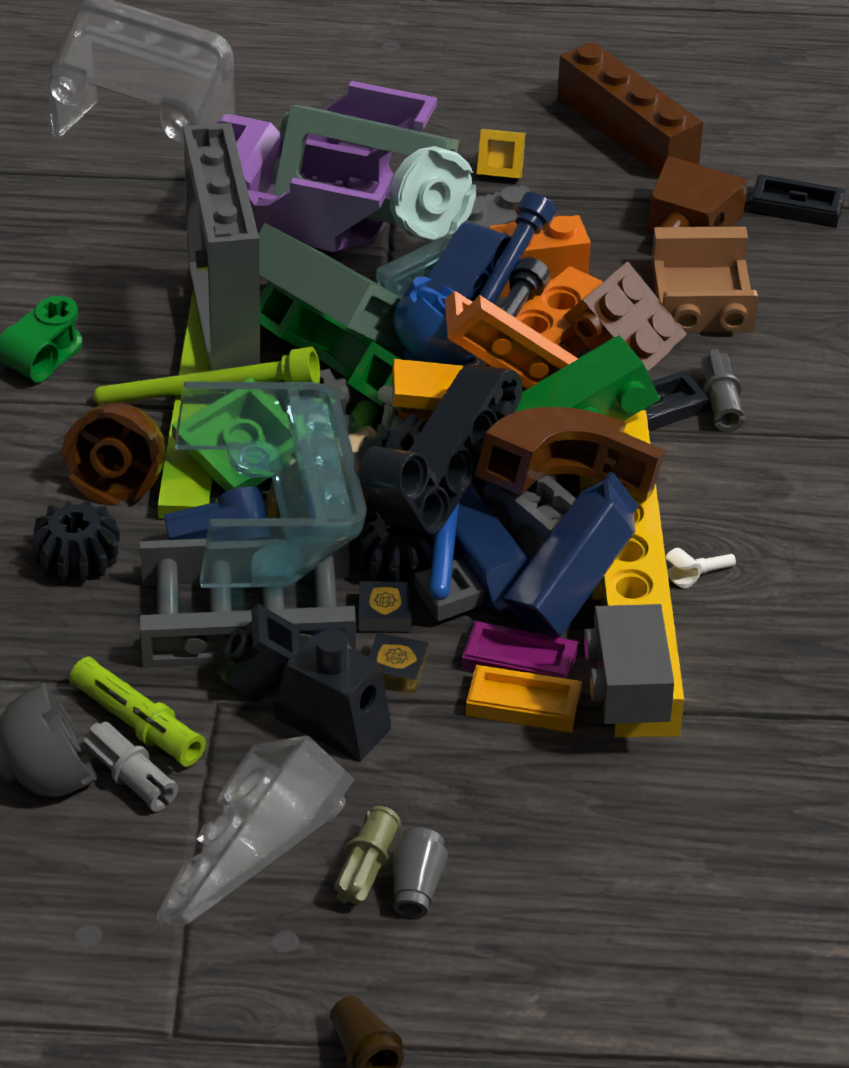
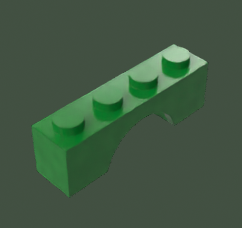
M271 281L268 282L260 296V324L299 348L313 347L318 359L347 378L349 385L380 406H385V403L378 399V391L384 385L392 387L394 359L407 360L403 355L348 328Z

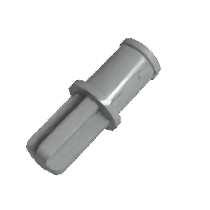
M108 722L95 723L89 728V733L84 738V744L112 771V779L117 784H126L154 812L165 808L164 804L158 799L159 795L168 804L174 800L178 792L177 783L169 779L149 760V753L143 746L134 747Z

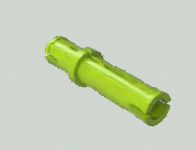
M92 657L82 658L73 667L69 677L70 684L83 691L108 712L132 727L136 731L137 738L144 744L149 746L157 745L185 767L193 765L202 756L206 746V739L177 720L175 712L169 706L160 702H152L128 683L99 665ZM111 689L113 692H115L120 697L125 699L127 701V704L124 705L118 699L109 694V690ZM139 709L140 712L136 713L134 712V710ZM147 718H151L159 725L164 727L166 729V732H162L160 729L156 728L154 725L149 723L147 721Z

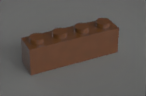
M594 41L560 55L557 98L659 176L668 156L699 165L703 122Z

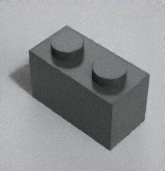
M661 604L596 606L594 628L585 629L584 647L586 662L595 661L596 668L590 669V694L592 702L601 701L604 724L670 722L674 677Z

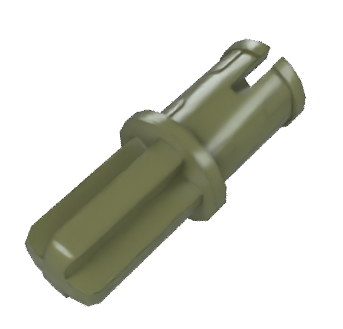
M374 806L370 811L368 810L357 837L351 839L345 847L344 856L346 861L334 884V888L338 892L336 897L343 904L347 902L355 905L363 903L376 875L383 872L389 863L387 852L396 832L401 827V820L388 807Z

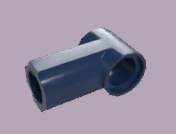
M256 487L235 488L221 494L214 503L164 514L169 540L272 536L261 491Z

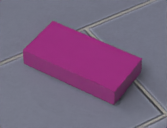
M475 621L462 656V671L474 673L476 665L569 679L577 657L578 641Z

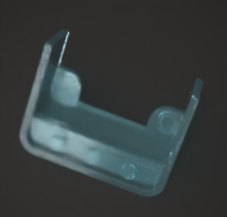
M184 381L175 437L176 450H226L231 467L240 474L250 478L272 477L281 517L210 519L200 574L201 588L289 586L362 532L367 510L341 401L333 389L313 382Z

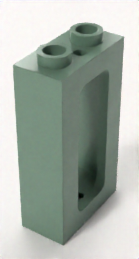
M291 105L289 113L287 112L281 122L280 137L284 142L281 157L276 159L272 168L271 182L275 185L273 195L279 196L289 190L292 178L308 180L304 179L300 173L309 134H316L408 156L418 149L432 146L457 153L459 140L314 107ZM385 198L380 209L366 217L397 225L390 210V198Z
M266 223L263 224L258 234L260 276L348 328L403 354L402 352L405 348L398 340L393 323L395 309L401 297L326 254Z

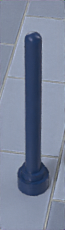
M526 192L515 210L517 227L477 297L481 295L495 305L510 278V273L519 262L533 235L540 234L541 230L549 228L557 213V208L549 199L540 194Z

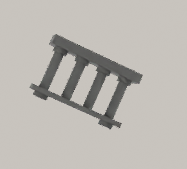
M349 533L140 541L142 585H157V614L140 615L143 668L220 665L225 660L224 647L229 637L236 630L243 629L252 621L251 610L232 611L231 582L262 581L263 606L299 627L300 648L313 635L325 629L336 628L348 635L349 646L356 651L355 606L337 607L335 578L349 577ZM314 579L316 608L284 609L283 580ZM210 583V612L179 613L178 584Z

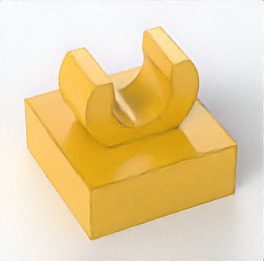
M481 129L477 174L521 178L526 133Z

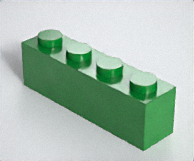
M617 335L523 391L521 401L515 412L538 407H565L600 413L625 421L657 402L660 398L644 363L624 339ZM475 476L473 481L484 495V479Z

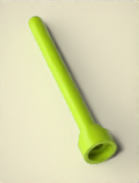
M313 347L292 349L290 355H284L282 360L277 362L100 386L95 389L93 399L98 405H101L103 403H126L233 388L249 377L257 384L284 380L287 385L294 384L296 388L318 386L320 382V365L317 353Z

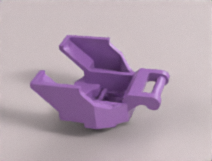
M351 81L348 85V93L330 103L324 110L421 132L437 106V98ZM225 114L219 118L217 123L231 122L258 234L263 224L266 223L312 248L334 253L343 252L350 247L372 245L379 237L387 222L366 217L380 209L385 198H390L389 191L394 174L388 164L392 152L309 134L300 173L304 179L308 180L292 178L290 189L277 196L273 195L275 185L271 182V173L274 162L277 158L281 157L284 140L281 139L280 132L271 122L232 114Z

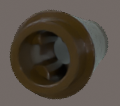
M345 997L333 1006L330 1012V1020L333 1023L348 1068H400L402 1066L404 1054L401 1037L363 1004L358 997Z

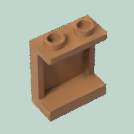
M654 227L651 266L656 297L686 333L755 332L758 294L756 290H751L747 271L746 251L748 235L746 227Z

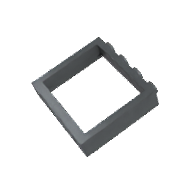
M227 122L183 126L188 268L209 369L213 371L260 364L259 236L232 124ZM208 267V270L197 271V268Z

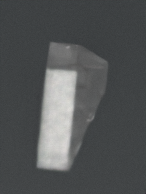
M308 735L253 745L225 784L217 799V802L224 808L221 815L213 823L209 822L203 825L197 837V840L204 845V848L199 855L192 857L181 867L155 918L163 925L191 923L324 823L335 818L344 807L346 802L344 794L355 779Z

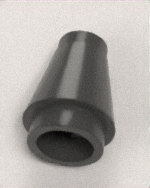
M419 827L408 828L400 833L399 840L395 841L392 845L393 908L404 917L421 918L427 915L429 905L449 855L444 847V838L433 830Z

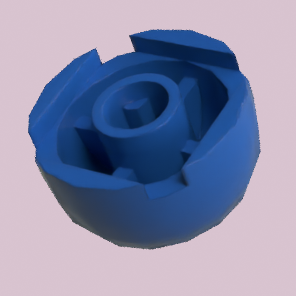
M416 277L403 294L394 315L395 331L398 340L405 348L402 352L404 357L411 361L462 366L468 360L475 357V355L448 339L445 299L454 290L444 285L437 292L427 287L432 279Z

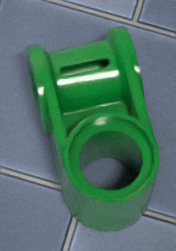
M65 296L48 297L40 301L33 310L14 325L6 328L0 335V364L36 383L48 379L59 366L78 354L82 349V336L76 330L75 320L78 317L76 302Z

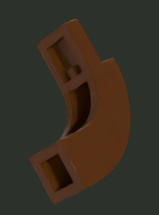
M538 407L509 414L496 422L486 432L475 476L521 496L536 480L544 476L573 474L601 482L607 477L609 472H613L630 495L646 501L654 491L666 450L624 433L626 422L616 418L575 408Z

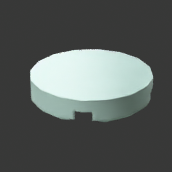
M436 146L418 149L405 158L394 174L389 191L390 210L397 225L408 235L431 242L442 240L439 238L447 234H454L458 227L471 215L476 198V185L472 184L470 173L473 172L469 163L458 153Z

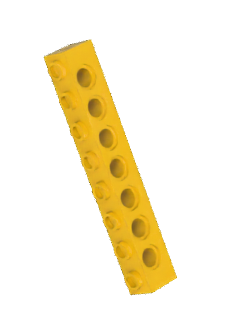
M642 410L624 421L626 422L624 433L650 444L646 410ZM579 476L580 493L599 483V481ZM655 484L652 495L646 501L632 496L639 505L633 514L636 532L591 593V600H600L601 606L661 604L674 677L671 721L614 724L615 737H678L681 732L684 694ZM595 606V608H594V623H595V610H596V606Z

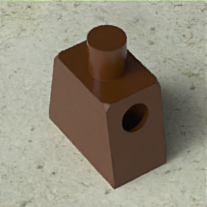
M668 156L651 196L648 230L654 235V227H733L744 216L748 179Z

